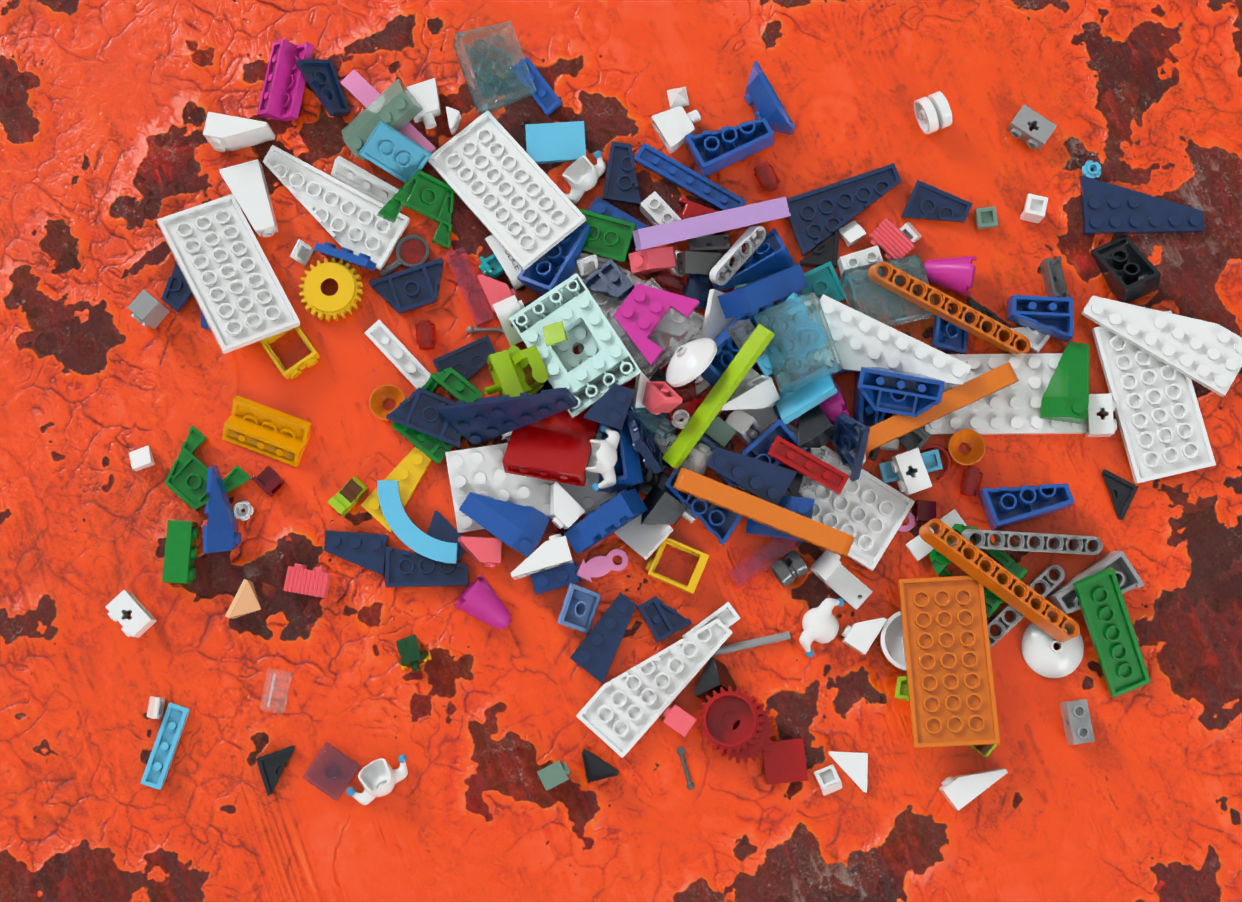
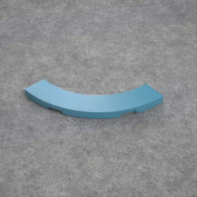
M377 480L378 498L383 515L396 536L406 546L426 558L442 563L457 564V543L435 539L421 531L410 520L401 502L399 481Z

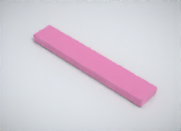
M355 69L340 82L365 108L381 95ZM410 122L399 131L432 152V154L437 150Z

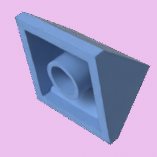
M570 583L557 623L589 634L601 594Z

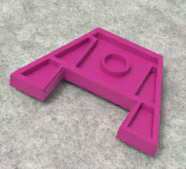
M637 283L615 312L614 318L652 367L662 354L663 348L648 339L671 308L688 319L698 306L699 300Z

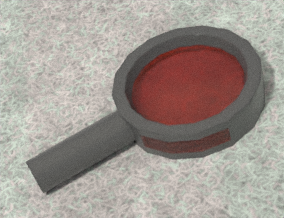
M415 234L403 237L396 247L397 259L379 273L384 277L391 274L401 265L411 268L427 263L430 257V248L426 240Z

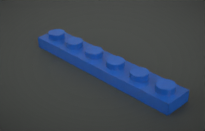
M646 143L642 144L634 157V162L720 211L741 207L746 204V200Z

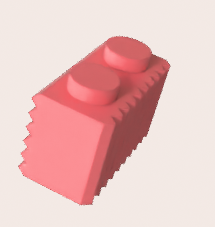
M885 218L869 235L872 238L870 242L874 246L878 245L879 249L882 248L886 252L884 256L891 263H900L916 247L889 218Z
M297 563L294 564V567L288 566L283 591L327 599L332 574L326 573L327 569L315 567L314 570L306 569L307 565Z

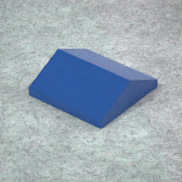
M947 308L948 312L951 314L952 309ZM965 314L964 318L965 321L968 323L969 317L967 314ZM935 315L932 346L944 352L966 354L969 333Z

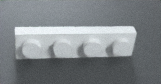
M338 156L335 158L331 172L332 176L384 205L399 191V189L343 157Z
M378 320L365 332V335L416 389L423 388L431 374L393 333Z

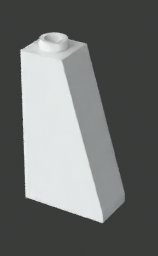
M256 159L219 169L221 176L256 233L260 237H270L274 233L279 232L263 167L259 160Z

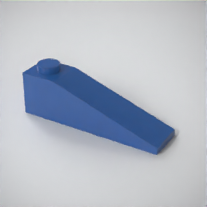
M776 229L766 234L763 243L725 285L714 284L716 290L721 291L736 285L751 283L795 265Z
M213 465L208 468L206 494L210 497V501H207L204 512L208 517L207 526L203 525V553L231 551L241 544V533L238 532V524L218 465Z

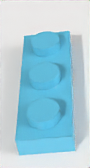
M938 449L920 453L927 473L943 469ZM891 461L878 464L881 479L884 483L899 480L897 473H894L891 468ZM909 469L906 475H911L913 469Z

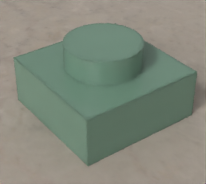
M996 206L976 208L974 210L977 230L998 227Z

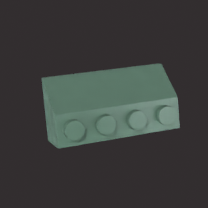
M397 79L341 131L344 142L356 158L367 161L366 158L359 155V152L380 120L400 131L423 108L402 81Z

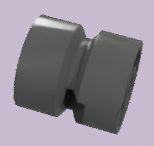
M795 550L785 555L783 561L779 559L770 565L775 577L784 588L793 583L795 577L800 578L809 572L805 562Z

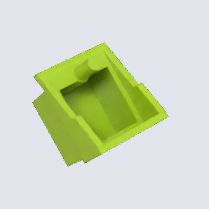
M507 350L488 356V369L495 385L483 389L486 396L497 392L499 396L510 395V397L520 396V393L525 392L533 395L544 384L537 388H531L527 385L525 374L520 364L514 365L511 359L518 351L508 353Z

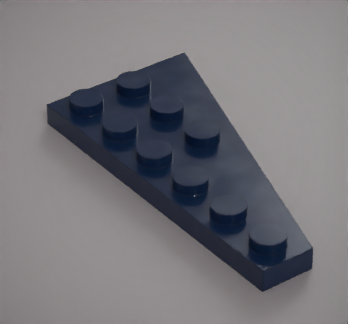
M895 163L788 198L787 204L791 216L787 218L801 256L803 257L835 233V231L839 230L899 185L901 179Z
M1083 175L1080 177L1084 235L1202 233L1205 231L1204 213L1201 210Z
M564 387L541 390L540 394L533 395L525 392L520 393V396L517 397L502 395L478 398L476 402L465 403L464 400L457 401L455 405L439 403L438 411L474 446L577 406V399Z

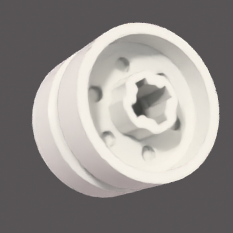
M938 91L928 95V98L923 97L914 101L915 116L921 130L928 135L937 131L938 128L943 129L952 125V112L942 92Z

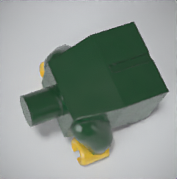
M416 635L396 641L401 656L398 662L402 670H405V667L407 669L411 667L413 673L421 671L419 664L424 663V661L427 662V659L429 661L432 659L430 651L422 650L421 642Z

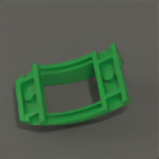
M451 367L435 374L432 373L422 388L435 394L441 386L458 401L464 400L465 403L476 402L478 398H482V392ZM393 423L391 425L399 435H402L436 464H439L446 456L445 452L450 451L454 447L400 424Z
M954 524L952 527L960 535L966 529H978L976 526H964L963 524ZM972 534V535L970 536V540H971L973 543H974V541H975V535H974V534ZM933 549L929 557L935 573L939 577L953 576L946 569L951 561ZM980 549L1021 581L1028 573L1027 569L1017 564L1015 560L1002 550ZM985 588L987 618H990L1004 601Z

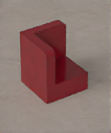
M267 466L257 477L254 475L251 477L271 497L286 483L270 466Z

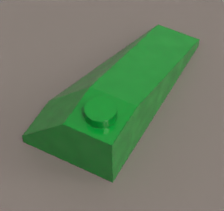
M1067 343L1058 366L1049 381L1050 383L1041 398L1039 418L1081 424L1087 420L1089 404V344Z

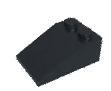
M1127 235L1091 250V254L1111 292L1120 302L1129 303L1158 290L1161 273Z

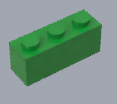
M168 520L162 582L192 584L193 580H195L196 568H194V560L198 557L196 539H199L200 536L198 523Z

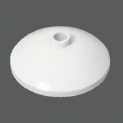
M699 338L680 346L669 362L666 370V381L672 387H680L696 379L713 361L717 352V344L710 338Z
M901 611L893 614L884 624L881 631L880 644L887 660L898 669L906 671Z
M1032 622L1022 636L1021 651L1026 664L1035 673L1047 678H1060L1072 673L1079 666L1083 658L1084 643L1080 632L1075 638L1059 642ZM1054 643H1058V644H1059V649H1058V650H1055V649H1054V647H1053Z

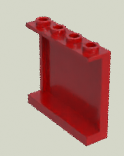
M565 410L513 430L502 461L505 473L585 487L587 480L585 468L588 466L591 456V443L589 441L590 439H596L600 423L583 418L586 413L585 411L572 418L569 412Z

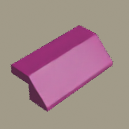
M285 39L273 42L257 116L281 121L298 119L306 79L295 63L298 59H311L314 48L313 44L306 42L295 45Z

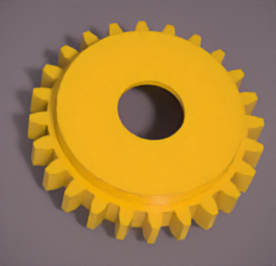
M324 258V263L322 264L317 260L316 267L311 264L310 268L312 270L310 272L304 271L307 276L306 278H300L304 284L299 285V288L303 290L299 295L304 298L301 302L303 305H306V310H312V316L318 314L320 320L325 316L329 322L331 317L338 321V316L340 315L345 319V313L347 312L352 315V307L358 308L355 304L356 301H362L358 295L364 293L363 290L359 289L363 287V283L359 281L361 277L359 274H356L357 270L355 268L351 269L350 263L344 266L342 259L337 263L335 258H332L331 262ZM334 279L337 281L338 291L334 295L327 296L322 293L321 284L324 280Z

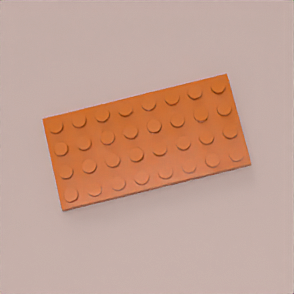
M971 576L899 579L898 590L913 748L1000 744L983 585Z

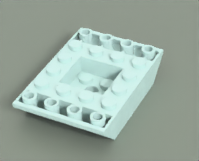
M577 273L509 318L526 346L529 348L536 345L547 369L548 381L553 389L566 387L577 399V406L567 410L572 418L595 404L614 384L622 386L641 373L634 358ZM563 321L568 341L549 347L546 346L543 326ZM579 344L583 345V352L581 354H575V346Z

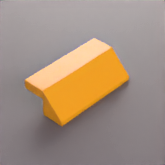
M237 395L233 399L231 416L224 423L222 440L297 467L309 441L312 423Z

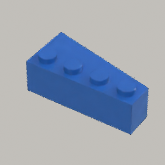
M626 488L620 491L614 498L602 503L599 509L596 511L592 510L584 515L585 519L582 521L578 520L569 527V530L564 535L576 555L585 552L648 510L636 489L628 491Z

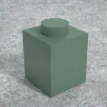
M717 416L704 434L724 449L737 431Z
M558 760L537 771L545 790L548 791L569 780L568 775L571 771L566 762L562 763L561 760Z

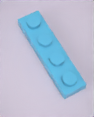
M169 702L140 784L158 790L163 789L190 713V708Z

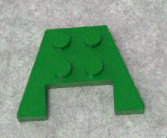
M418 170L377 215L394 223L401 207L404 206L438 223L439 225L431 242L448 250L451 245L450 232L452 230L451 215L453 212L454 191L448 184Z
M192 425L186 441L182 444V450L177 460H175L164 484L193 510L197 511L207 505L210 497L206 494L208 467L194 456V453L208 438ZM236 465L223 480L226 492L229 493L251 480V477Z

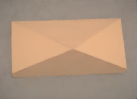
M243 580L225 615L227 618L235 619L261 610L252 581Z

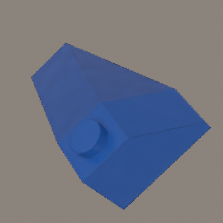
M585 223L580 225L526 270L522 269L517 279L539 296H543L567 280L573 273L577 263L576 260L580 256L591 229L590 225Z
M469 492L459 508L465 515L527 558L540 542L551 519L534 507L522 506L510 501H501L494 499V497Z

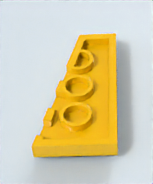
M416 447L384 479L399 481V493L403 508L411 499L416 486L431 463V459ZM376 488L361 506L392 533V529L383 515Z

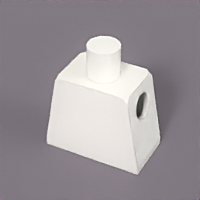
M435 78L406 87L423 108L413 118L414 122L419 123L423 121L426 129L436 127L437 124L434 117L441 115V108Z
M678 106L653 115L651 124L671 154L685 143L686 135H695L693 124L700 121L701 116L696 109L686 114L683 107Z

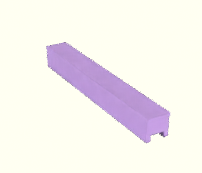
M786 197L637 229L632 231L636 246L635 250L640 251L791 216V213H789Z

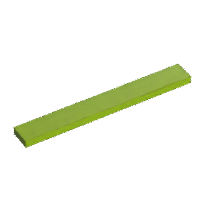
M758 324L685 425V428L662 457L673 468L678 470L775 336L773 332Z

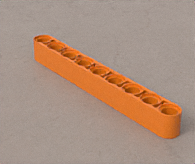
M880 262L868 269V277L872 282L1002 351L1015 355L1024 354L1029 351L1031 343L1026 336L887 262ZM878 268L883 271L882 277L877 273ZM896 277L900 280V286H897L895 283ZM913 286L917 289V295L912 291ZM930 296L934 297V305L930 302ZM948 305L952 308L951 314L947 310ZM965 314L969 317L968 323L965 321ZM982 323L986 326L985 332L982 330ZM1000 332H1001L1002 335H1003L1002 341H1001L1000 338H999V333H1000ZM1016 342L1020 345L1019 350L1016 347Z
M1010 362L944 392L939 404L934 405L917 417L897 414L869 427L870 432L865 453L1016 383L1019 379Z
M685 468L680 469L673 486L679 491L843 557L848 556L855 538L850 534Z
M934 518L920 527L919 535L923 541L1055 640L1065 642L1079 635L1080 628L1076 621L944 522Z

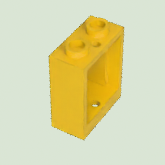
M300 326L260 340L264 349L287 380L299 376L301 370L305 367H312L318 362L317 359L321 357ZM292 329H295L311 354L289 369H286L270 344Z
M667 537L655 550L657 552L655 558L649 559L646 570H649L648 576L693 595L709 555ZM666 545L699 559L688 586L655 572Z

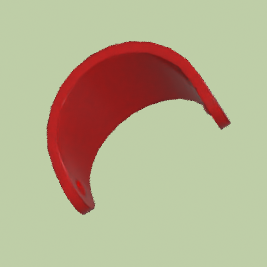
M935 444L928 445L919 450L920 453L925 451L927 448L936 447L944 451V453L948 457L947 470L945 471V473L936 478L937 480H939L950 471L952 466V459L949 455L948 450L945 447Z

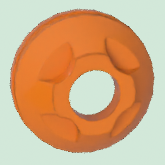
M384 384L377 387L370 395L369 407L373 415L378 419L390 421L386 419L387 414L398 407L406 397L399 387ZM388 399L395 401V407L392 410L384 408V402Z
M961 429L950 437L947 448L954 462L959 465L970 466L982 459L986 447L984 439L977 431ZM965 443L969 446L970 451L967 455L959 452L958 447L960 444Z

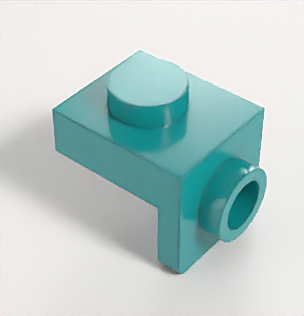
M494 254L485 259L483 256L479 257L481 262L479 268L484 276L488 274L490 278L494 279L505 272Z

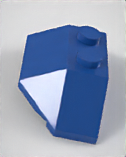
M755 61L745 90L744 100L746 104L754 110L755 120L766 118L773 131L787 135L794 134V123L767 79L759 62Z
M861 367L858 389L873 410L917 417L941 402L945 381L893 369Z

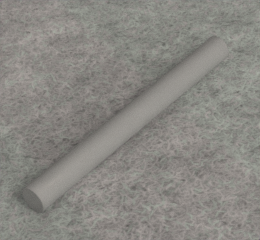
M787 631L724 645L713 656L791 639L790 633Z

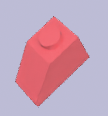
M674 247L645 249L629 254L632 274L643 276L678 267Z
M482 274L477 275L494 316H496V312L492 306L493 304L513 295L518 300L514 289H509L506 283Z
M647 381L642 404L650 413L659 415L661 413H669L680 405L683 399L666 382Z
M465 536L458 538V543L477 564H483V568H495V564L501 563L502 541L500 539Z
M675 704L673 707L668 706L662 714L664 717L663 722L684 737L697 720Z

